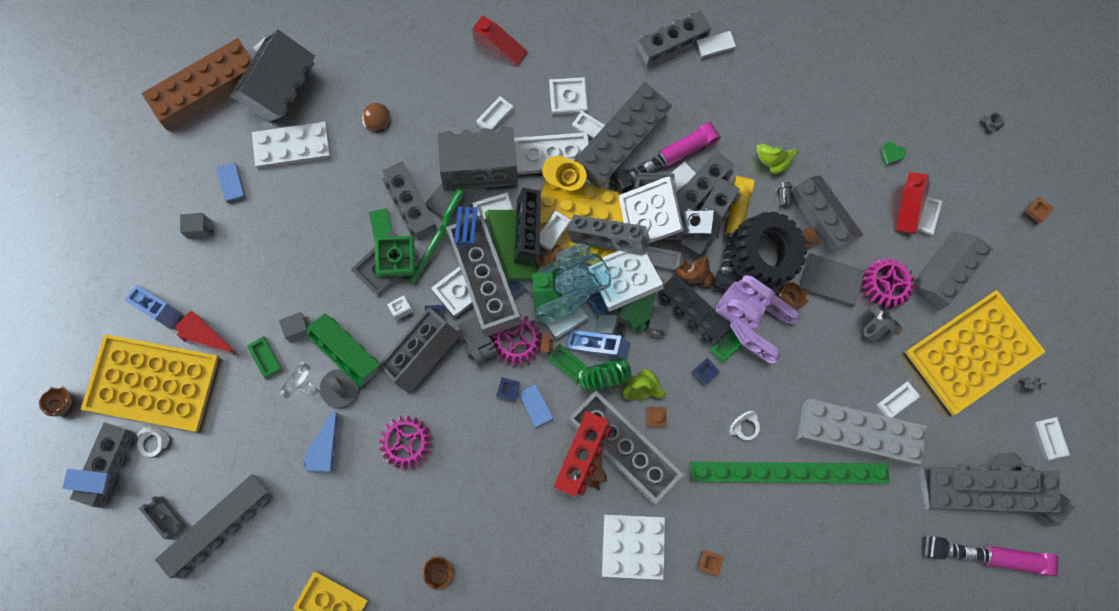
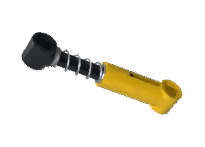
M735 176L733 185L740 188L738 194L741 196L736 204L732 203L729 208L731 212L727 218L724 234L727 243L725 245V252L722 254L724 257L722 267L715 276L713 286L715 290L726 292L736 282L737 275L734 273L735 268H733L732 264L734 259L733 256H730V250H732L730 241L735 238L733 237L734 231L738 229L742 222L746 221L754 179Z

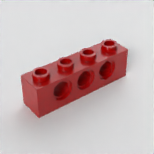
M585 412L553 486L555 489L578 499L580 495L583 496L588 486L586 484L588 476H592L596 465H594L596 457L601 456L604 449L602 443L605 438L609 437L612 430L609 420L590 412ZM590 433H597L595 441H588L587 437ZM588 451V459L580 460L581 452ZM574 470L581 471V476L577 480H573L571 477Z

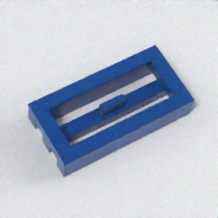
M458 207L455 245L475 246L478 220L477 207L470 209V207ZM463 213H465L463 239L460 240ZM473 214L470 241H468L469 216Z

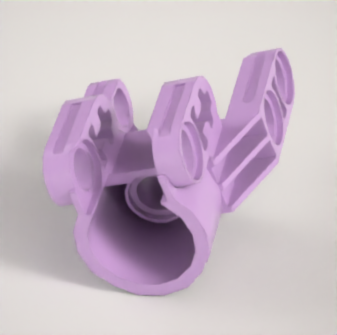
M744 276L742 280L732 284L716 306V313L731 322L730 326L742 345L765 361L777 363L781 356L778 348L755 333L754 330L759 327L765 310L783 323L792 325L798 323L801 315L797 310L775 296L774 292L752 276Z

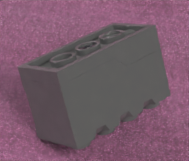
M277 29L265 37L230 97L267 121L277 120L286 114L288 110L286 107L287 102H292L296 97L295 89L304 83L306 79L304 73L306 71L309 72L314 66L313 60L315 55Z
M500 127L498 131L483 128L480 132L472 133L471 130H463L461 134H453L451 131L438 133L440 175L444 191L518 185L513 127Z

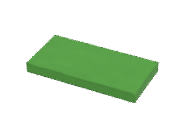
M488 209L484 214L506 280H533V273H538L535 262L533 266L514 263L516 210Z

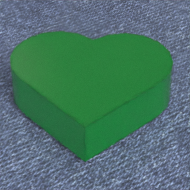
M893 142L885 143L881 149L886 165L900 162L906 156V150L903 147L896 146Z

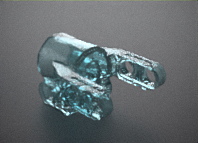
M578 243L558 252L555 262L538 269L537 273L553 272L560 274L555 278V289L563 293V297L539 306L535 312V320L539 323L547 324L574 313L589 299V296L608 289L611 286V274L602 257L598 254H593L588 245ZM582 251V252H585V253H584V254H578L577 252Z

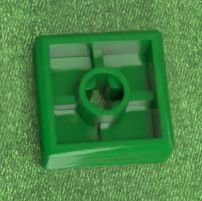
M413 236L375 237L377 277L415 275ZM394 253H397L398 256H400L397 258V260H393V258H391L394 255Z

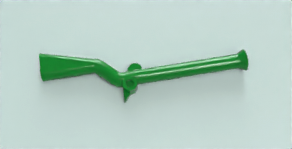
M456 189L446 209L440 228L415 268V275L407 278L417 284L420 274L442 237L448 233L446 227L450 225L451 216L465 194L462 190Z

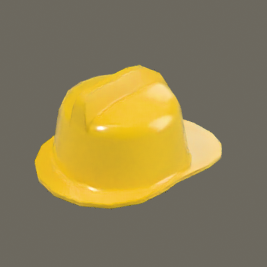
M551 156L545 161L542 168L546 181L564 190H578L586 182L587 174L585 168L580 163L563 156Z

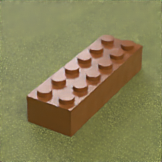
M236 38L141 94L158 121L168 131L231 94L252 61V58L239 38Z

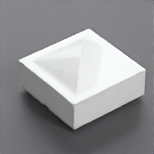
M405 296L387 304L396 321L413 312Z

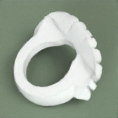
M748 411L739 416L738 419H735L731 425L732 435H737L745 441L756 438L760 431L758 414L755 411ZM745 419L752 421L756 428L754 434L749 437L744 436L741 432V422Z
M145 427L136 434L138 437V450L147 457L158 455L170 442L168 434L155 427ZM151 435H155L158 438V448L152 453L147 452L144 448V441Z

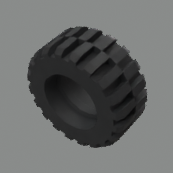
M774 211L770 213L763 212L742 222L733 233L735 238L730 241V246H732L730 256H733L734 259L732 261L733 266L738 268L737 273L740 276H752L767 287L779 285L795 278V275L799 274L802 270L801 266L806 261L804 255L807 254V248L804 246L806 239L801 235L803 233L801 228L795 226L797 223L793 219L788 220L789 217L787 215H779L778 212ZM761 233L770 236L778 247L779 256L775 266L767 264L758 252V239Z

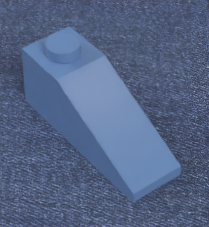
M138 285L132 289L125 301L171 330L183 315Z
M571 330L566 348L610 360H627L631 343L622 336Z
M336 411L331 412L309 447L307 455L304 456L303 465L308 472L334 473L340 414Z

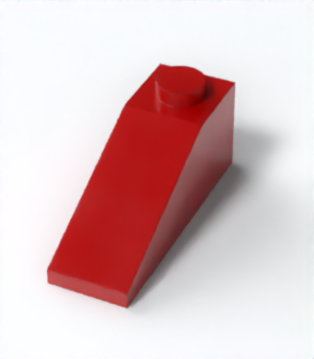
M483 15L472 28L474 40L516 66L520 64L528 53L525 48L498 24Z
M909 172L904 188L897 232L917 233L930 187L928 174Z
M192 310L174 327L179 331L177 336L184 342L190 341L195 345L234 356L237 354L227 342Z

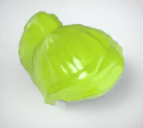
M763 143L756 146V152L760 161L768 166L771 173L775 175L787 171L792 165L795 156L799 154L797 149L784 151L781 147L778 150V147L772 148Z
M642 369L638 375L628 380L622 389L624 398L628 400L637 399L641 402L652 395L656 398H664L667 395V392L663 391L656 374L648 369Z

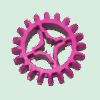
M883 258L881 261L876 260L874 264H871L868 267L869 270H866L864 273L866 277L863 278V282L867 283L863 286V289H868L866 296H872L870 302L877 300V304L882 305L883 303L884 309L889 306L896 308L897 305L902 306L904 302H908L910 300L909 296L914 294L912 289L916 286L911 283L915 280V277H910L913 270H906L908 264L901 266V260L895 263L894 258H890L889 261ZM886 270L884 276L876 277L877 272ZM902 289L900 295L892 296L894 290Z
M528 316L521 320L522 324L518 325L519 327L516 331L505 332L506 330L490 337L491 340H494L492 342L494 346L497 347L498 359L502 360L506 357L505 364L512 360L513 366L516 365V361H519L522 366L523 359L530 363L529 356L536 358L537 355L534 351H541V348L537 346L542 343V340L538 339L542 337V333L537 332L540 327L538 325L533 327L535 324L534 320L528 323ZM525 328L533 337L532 343L523 337ZM520 334V341L513 345V338L516 339ZM501 337H504L510 343L508 352L501 345ZM518 348H529L523 353L514 354Z
M409 415L406 416L405 421L399 416V423L392 419V427L387 424L385 425L388 432L381 431L380 434L385 436V439H379V443L385 445L379 447V450L386 451L382 454V457H389L387 460L388 464L393 463L395 460V468H398L401 463L402 470L406 469V464H408L410 469H413V462L420 466L421 462L418 459L427 460L426 456L423 455L424 452L427 454L431 453V450L426 447L433 446L432 442L427 441L432 438V434H426L430 429L429 427L423 428L425 424L423 421L417 424V417H414L411 422ZM412 427L418 430V432L407 435L404 434L401 428ZM396 432L398 440L391 448V438ZM402 436L407 440H410V442H408L409 448H407L405 445H401V443H403ZM421 437V447L416 453L414 444ZM406 450L411 457L399 458L394 453Z

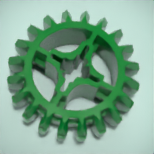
M626 360L593 365L579 372V382L582 389L587 391L622 384L632 378L631 366H629V362Z

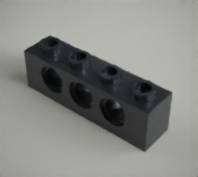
M523 187L517 198L514 263L533 266L539 256L541 191Z
M676 273L663 285L664 289L659 290L660 300L666 305L669 304L678 317H683L693 331L697 330L701 334L703 341L707 344L714 346L731 328L730 323L716 313V310ZM680 294L684 300L677 301L674 296ZM693 307L697 309L698 314H691L688 308ZM703 321H709L712 327L706 328L703 325Z

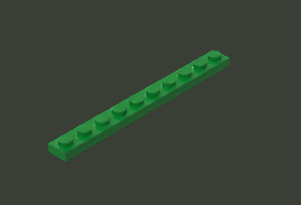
M690 462V482L890 483L888 463Z

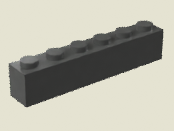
M251 474L161 553L155 561L169 578H182L189 572L188 568L192 564L202 561L205 558V553L209 549L213 550L216 548L226 534H232L238 528L236 525L242 520L246 521L253 515L252 511L266 504L269 501L268 497L272 493L257 476Z

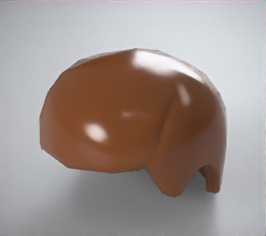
M372 103L366 106L362 114L363 126L372 132H377L379 129L387 127L391 119L388 108L381 103Z
M556 245L555 250L551 252L546 250L537 257L535 262L540 268L550 271L561 265L565 252L560 246Z
M787 282L779 290V298L795 310L802 308L809 302L808 299L806 300L807 291L802 290L800 285L795 282Z
M63 386L60 388L50 387L47 392L41 395L38 401L40 410L45 415L51 417L63 415L72 405L71 395Z
M442 556L432 557L426 561L422 571L425 584L434 590H441L450 585L453 579L452 565Z

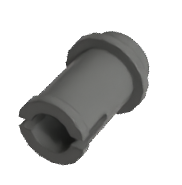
M790 182L779 183L780 206H785V199H787V206L793 204L791 196L793 186Z

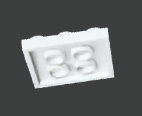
M670 176L619 196L624 223L647 226L650 238L649 243L684 231L673 179Z
M617 251L587 264L609 312L664 289L663 283L646 252L645 255Z
M604 515L602 577L663 580L665 517Z

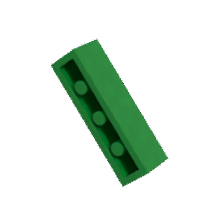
M325 313L308 325L306 336L359 387H362L377 375L380 367L377 359L370 356L360 343L354 341L351 335L346 330H343L334 318L329 317Z

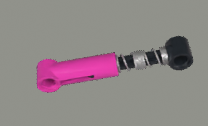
M712 122L704 123L695 132L660 150L658 156H653L651 160L648 159L642 162L637 168L618 170L610 177V180L619 194L626 193L635 186L634 183L638 173H653L661 166L669 167L704 147L712 146L720 140L721 136Z
M925 537L924 557L943 560L956 557V559L962 558L967 561L974 560V562L979 560L991 567L1058 577V555L996 546H987L983 549L981 546L976 548L974 545L968 544L957 545L955 542H948L946 538Z

